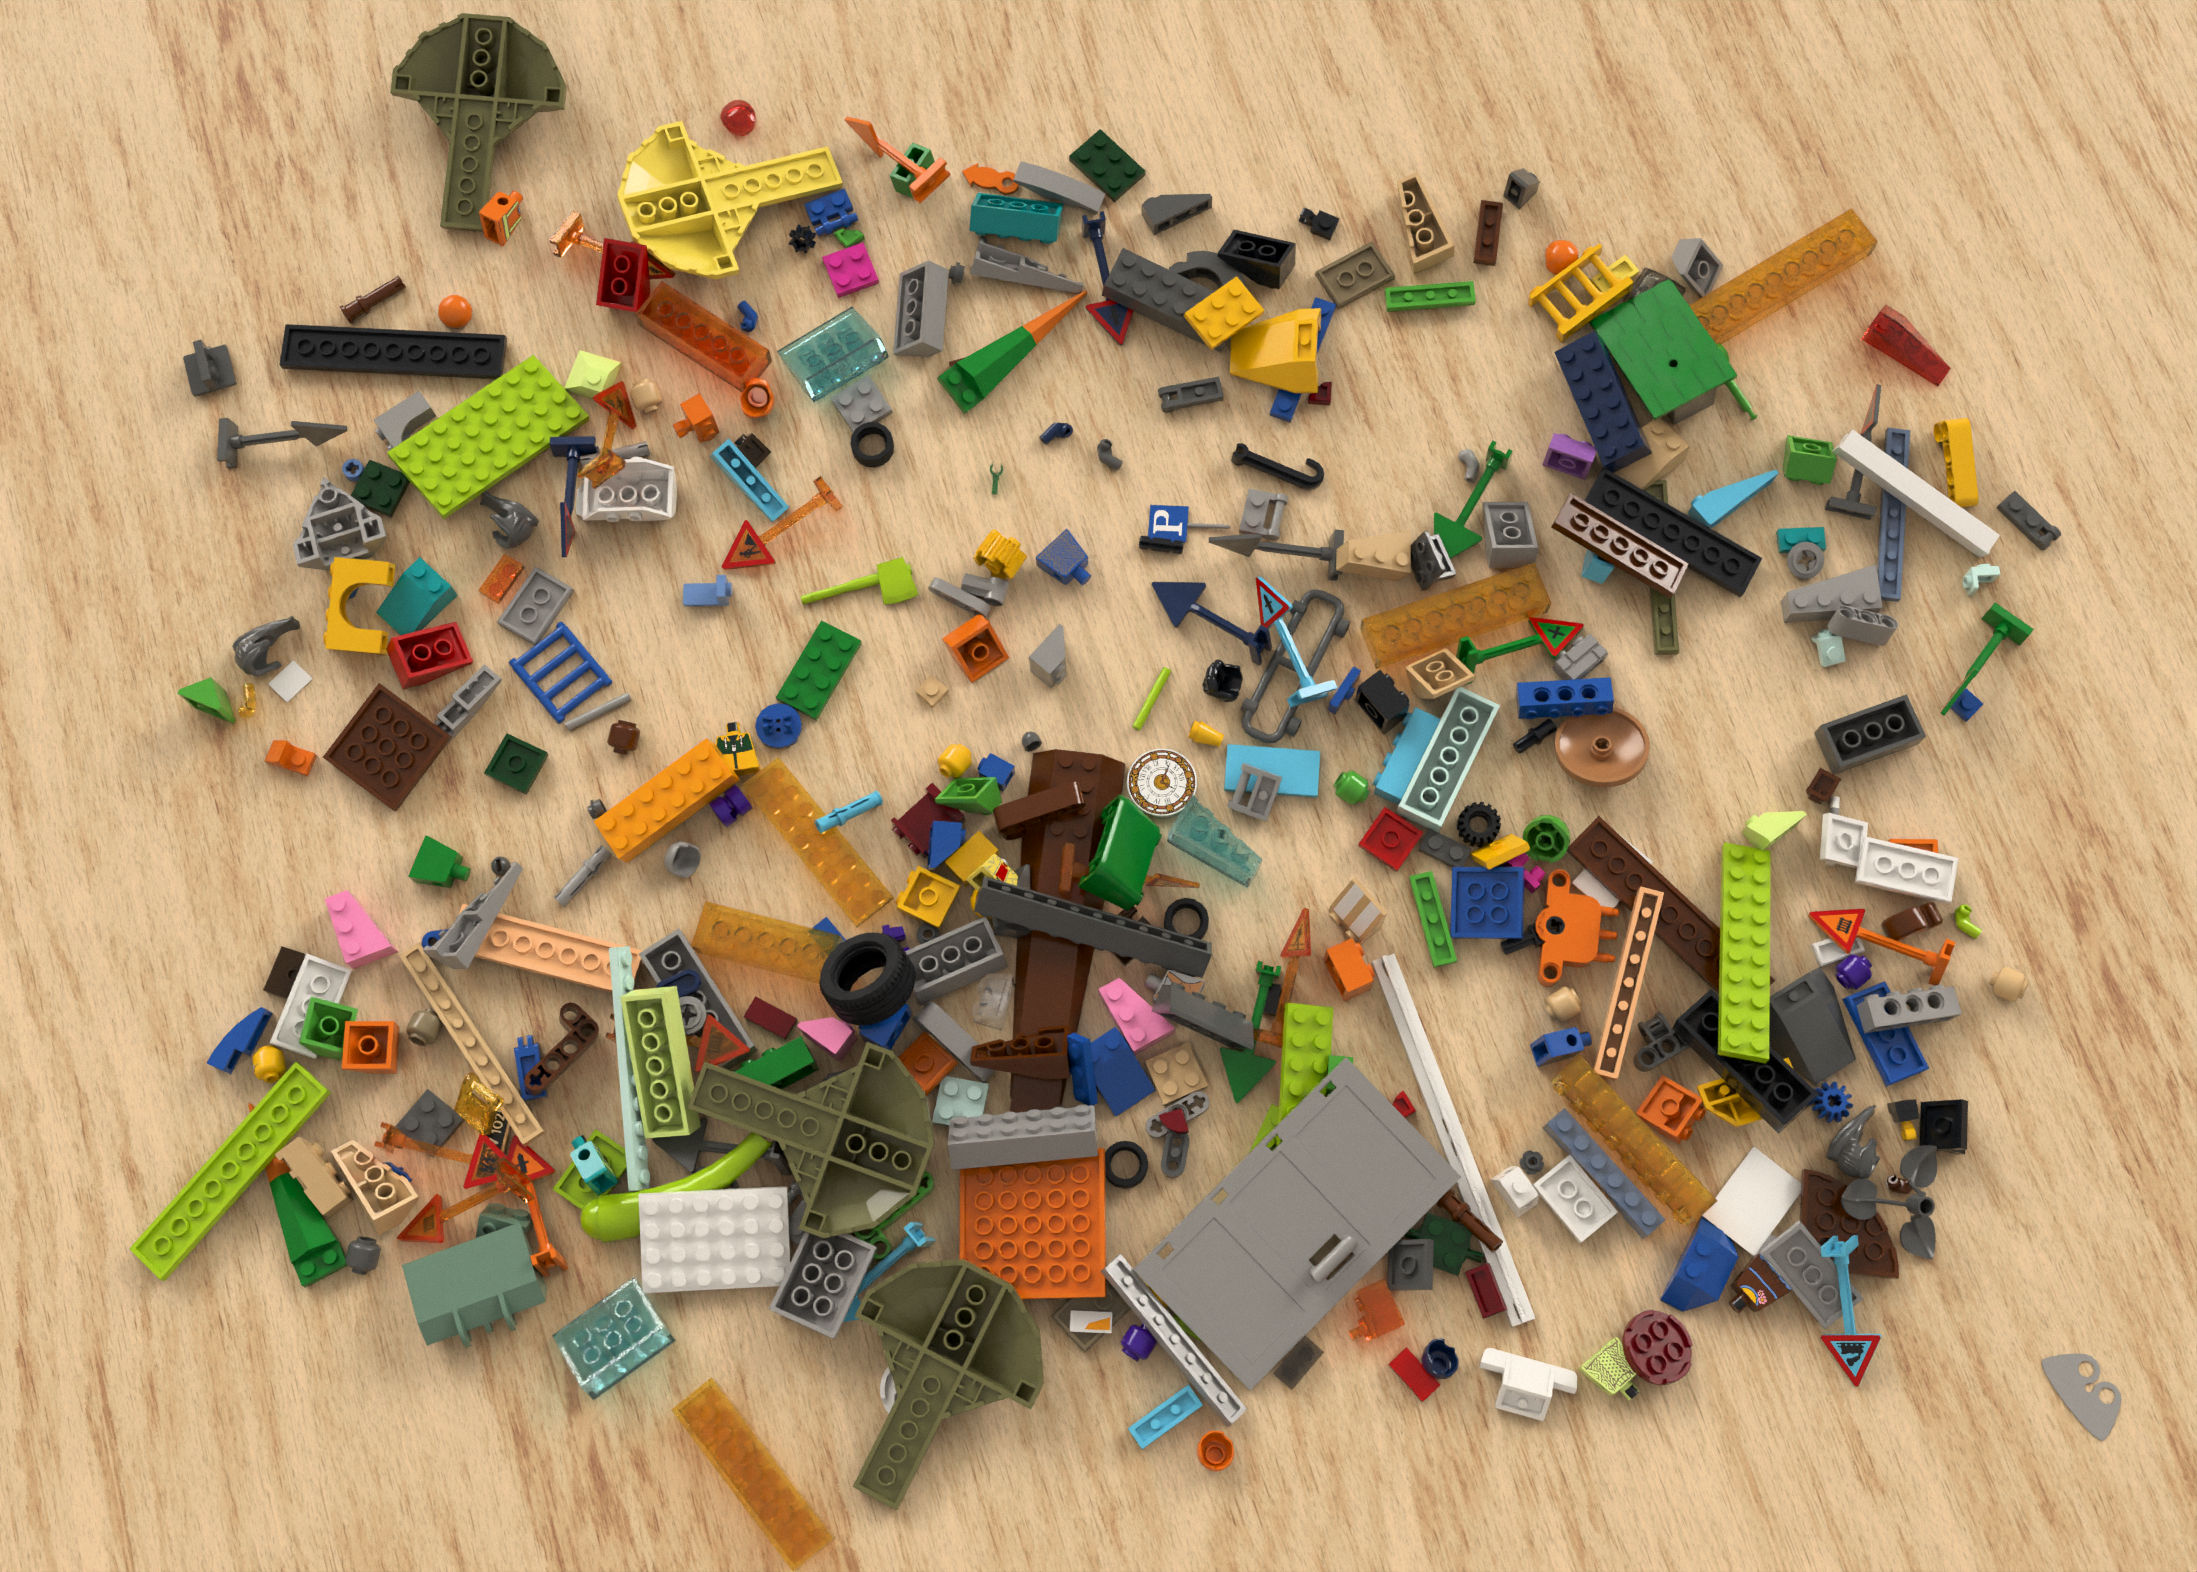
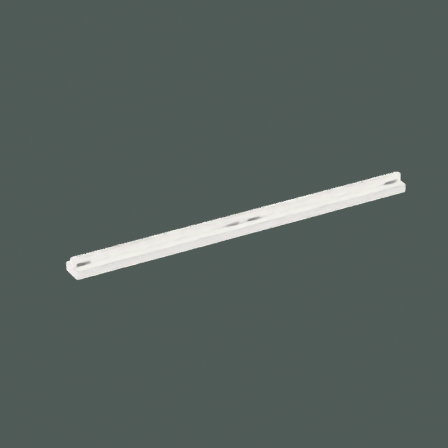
M1395 954L1384 955L1380 959L1372 961L1371 964L1447 1162L1461 1176L1456 1185L1462 1201L1469 1204L1470 1211L1495 1235L1503 1240L1501 1247L1492 1253L1477 1239L1482 1253H1484L1486 1263L1491 1265L1508 1309L1505 1313L1510 1326L1514 1327L1533 1320L1535 1316ZM1382 964H1384L1388 976H1386V973H1385V971H1384V968H1383V965H1382ZM1442 1120H1444V1122H1445V1124H1446L1448 1133H1447V1131H1446V1129H1445V1126H1444ZM1451 1143H1453V1145H1454V1148H1455V1150H1456L1457 1156L1455 1155V1152H1454V1150H1453V1147H1452V1144H1451ZM1513 1304H1515V1306H1516V1309H1517V1311H1518V1314H1519L1520 1319H1519L1518 1316H1517V1313H1516V1311H1515V1308H1514V1305H1513Z

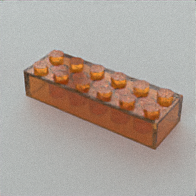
M663 281L660 282L635 314L640 327L742 393L748 382L753 378H760L772 362L767 348Z

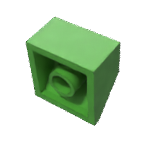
M1787 435L1783 461L1784 476L1792 481L1808 480L1816 485L1830 484L1837 461L1836 454L1832 452L1834 449L1833 443Z

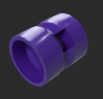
M735 784L724 792V797L718 796L709 803L711 809L726 828L737 821V815L743 816L753 809L747 798Z

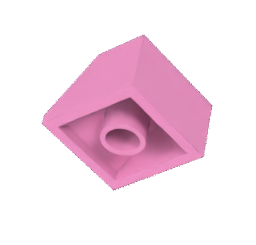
M835 1017L804 1021L797 1025L803 1036L839 1062L843 1060L858 1040L854 1034L853 1026L842 1019L839 1021Z

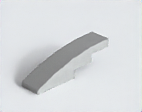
M1023 161L1020 162L1013 182L1050 201L1055 198L1072 208L1077 205L1094 215L1099 212L1106 194L1066 175Z
M484 664L451 696L453 700L436 715L438 719L434 722L452 736L450 741L488 700L502 681L501 678Z

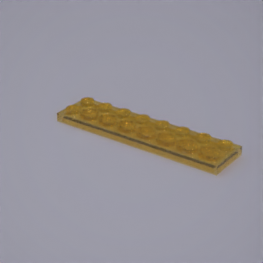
M779 757L741 785L856 928L894 899L836 826L822 834L817 830L815 820L826 816V814Z

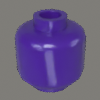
M1850 954L1836 966L1837 973L1835 977L1845 989L1857 990L1871 979L1872 972L1870 968L1872 964L1863 955L1859 957L1855 954Z
M1143 1323L1141 1326L1131 1325L1121 1340L1122 1352L1137 1362L1139 1359L1146 1360L1157 1344V1340Z

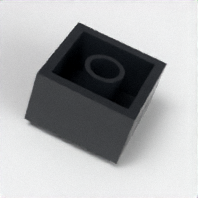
M1379 670L1358 686L1355 701L1379 730L1386 734L1405 719L1410 704L1406 694L1402 691L1399 692L1395 688L1393 679L1387 673L1384 675Z

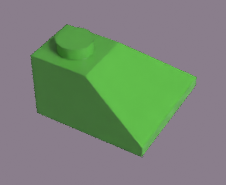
M996 777L954 778L935 798V802L970 813L989 815L993 813L995 807L1002 803Z
M311 996L299 1044L316 1055L340 1061L343 1058L345 1021H355L358 1009Z

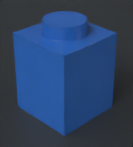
M992 753L988 755L987 759L984 757L977 768L979 770V777H996L999 790L1003 792L1015 774L1014 765Z

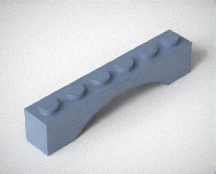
M1565 1108L1543 1127L1556 1144L1571 1155L1600 1185L1621 1212L1624 1219L1642 1239L1647 1237L1666 1220Z

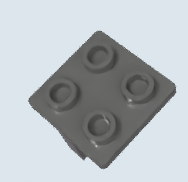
M202 340L193 342L195 353L184 356L183 360L191 393L194 397L237 384L229 350L225 344L211 348L210 346L207 347Z
M1424 531L1411 544V567L1422 591L1427 590L1434 582L1451 579L1457 574L1439 534L1430 536L1429 531Z

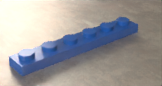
M1315 297L1311 309L1321 308V330L1318 331L1317 337L1318 354L1334 314L1336 304ZM1279 389L1271 408L1270 416L1291 423L1302 393H1292Z

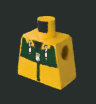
M738 722L726 724L727 735L718 736L716 738V746L736 775L743 776L762 773L750 734L748 732L741 733L740 723Z

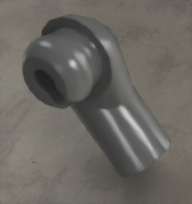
M1102 439L1097 446L1099 460L1118 471L1123 461L1112 455L1111 441Z

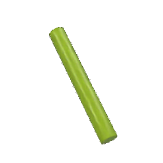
M1163 667L1132 725L1134 729L1141 730L1171 673L1170 669Z

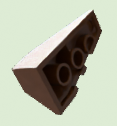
M1069 1025L1043 1027L1038 1029V1033L1025 1036L1024 1033H1020L1013 1040L1004 1041L998 1039L972 1046L970 1063L972 1066L1045 1080L1070 1078L1071 1065L1067 1036L1070 1035Z

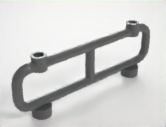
M1318 589L1306 592L1300 601L1294 600L1293 608L1290 610L1293 616L1287 626L1291 637H1293L1312 599L1323 600L1335 607V613L1309 666L1306 667L1309 676H1312V678L1334 634L1344 638L1351 622L1343 618L1345 610L1342 601L1336 596ZM1280 640L1251 700L1245 698L1240 709L1244 712L1241 724L1245 733L1250 737L1269 744L1281 740L1285 733L1295 737L1302 722L1301 719L1294 717L1299 705L1294 707L1289 705L1276 732L1273 734H1266L1255 729L1250 723L1278 665L1296 672L1292 661L1283 656L1286 648L1282 640ZM1299 684L1297 690L1302 689V687H1301L1300 684Z

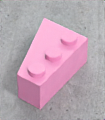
M348 890L325 898L345 963L351 968L361 967L398 952L356 897Z
M1120 978L1098 989L1102 1002L1134 1055L1175 1034V1027L1164 1017L1152 1012V1007Z

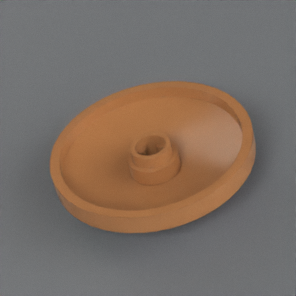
M1613 707V711L1610 714H1593L1580 717L1568 716L1557 730L1554 750L1559 765L1571 778L1585 785L1606 788L1625 784L1642 772L1648 761L1650 741L1644 726L1638 719L1624 710Z

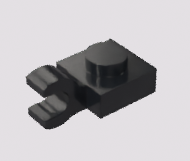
M1303 208L1299 222L1312 226L1311 233L1331 240L1340 218L1321 210L1315 215L1310 209Z

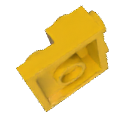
M918 866L916 871L912 870L906 881L908 886L905 892L901 891L895 903L898 904L897 910L917 921L921 920L940 929L961 887Z

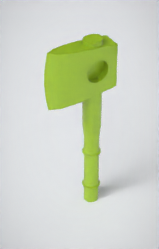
M901 557L877 564L878 573L811 592L800 597L804 605L880 584L884 605L902 602L919 594L911 577L913 574L911 566L906 564L904 558Z

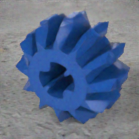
M1825 1082L1821 1084V1088L1817 1087L1814 1089L1819 1095L1813 1102L1817 1105L1813 1106L1811 1110H1819L1818 1119L1826 1116L1827 1123H1831L1833 1119L1839 1123L1842 1121V1117L1846 1118L1850 1115L1847 1109L1853 1108V1104L1847 1102V1100L1852 1098V1095H1845L1843 1093L1846 1090V1086L1838 1089L1837 1082H1832L1830 1086ZM1831 1098L1835 1101L1833 1107L1828 1104Z

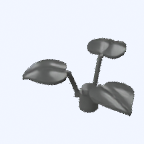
M1932 1145L1918 1146L1908 1151L1902 1158L1900 1173L1904 1178L1910 1179L1909 1186L1917 1193L1909 1196L1906 1202L1876 1198V1186L1870 1180L1863 1178L1851 1182L1842 1194L1841 1199L1842 1207L1846 1213L1860 1220L1870 1219L1876 1214L1875 1203L1906 1207L1911 1214L1915 1215L1910 1217L1911 1222L1905 1223L1901 1228V1245L1907 1252L1930 1260L1934 1257L1936 1237L1935 1227L1929 1216L1934 1212L1935 1204L1918 1187H1927L1935 1180L1937 1174V1147Z

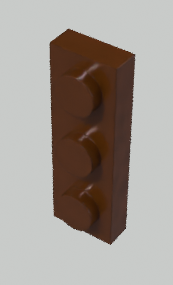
M1481 200L1473 259L1475 264L1495 266L1503 209V203Z

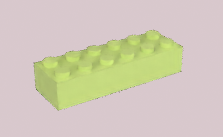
M677 986L632 990L621 996L620 999L645 1138L690 1135L700 1128L701 1124L699 1112L687 1108L694 1090V1083Z

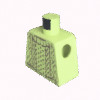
M1617 1337L1612 1338L1578 1368L1585 1377L1609 1396L1614 1395L1620 1390L1629 1401L1640 1392L1631 1381L1636 1373L1629 1366L1624 1355L1623 1345Z

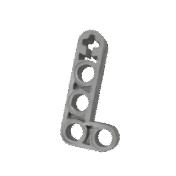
M928 1002L912 1019L922 1030L931 1034L981 1082L985 1083L995 1072L993 1069L971 1065L972 1046L979 1044L934 1002Z

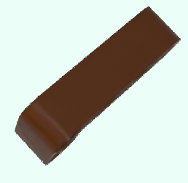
M1074 781L995 807L993 813L999 834L1005 840H1015L1025 835L1024 828L1084 808L1086 803L1080 783Z
M570 1002L563 1005L560 1009V1024L569 1033L526 1074L524 1088L528 1094L533 1096L542 1094L597 1040L598 1024L579 1005ZM572 1011L577 1017L574 1020H567L564 1014ZM591 1028L594 1034L586 1037L582 1035L581 1030ZM572 1044L577 1048V1051L569 1054L565 1052L564 1047ZM550 1061H556L560 1067L553 1071L549 1070L546 1064ZM542 1071L544 1076L540 1079V1086L536 1084L531 1086V1079L534 1081L538 1080L541 1077Z

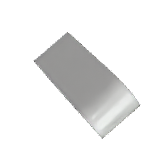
M1841 605L1827 624V627L1837 636L1877 645H1886L1897 629L1898 623L1894 618L1885 614Z

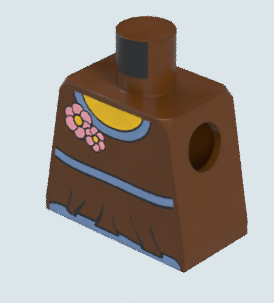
M1759 1253L1750 1259L1731 1284L1732 1289L1737 1295L1729 1301V1305L1738 1314L1747 1306L1753 1312H1757L1789 1293L1792 1288Z

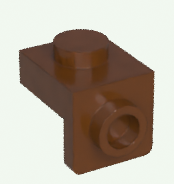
M1820 768L1806 789V793L1810 794L1808 799L1819 805L1822 801L1827 804L1839 785L1841 778Z

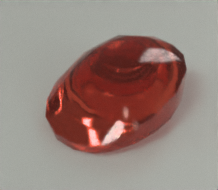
M733 100L725 105L721 111V121L724 127L732 134L745 136L752 132L756 126L755 111L746 101Z

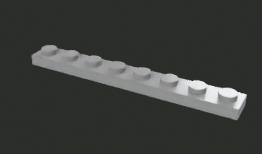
M1121 1254L1116 1256L1101 1270L1102 1274L1227 1427L1232 1425L1247 1408Z

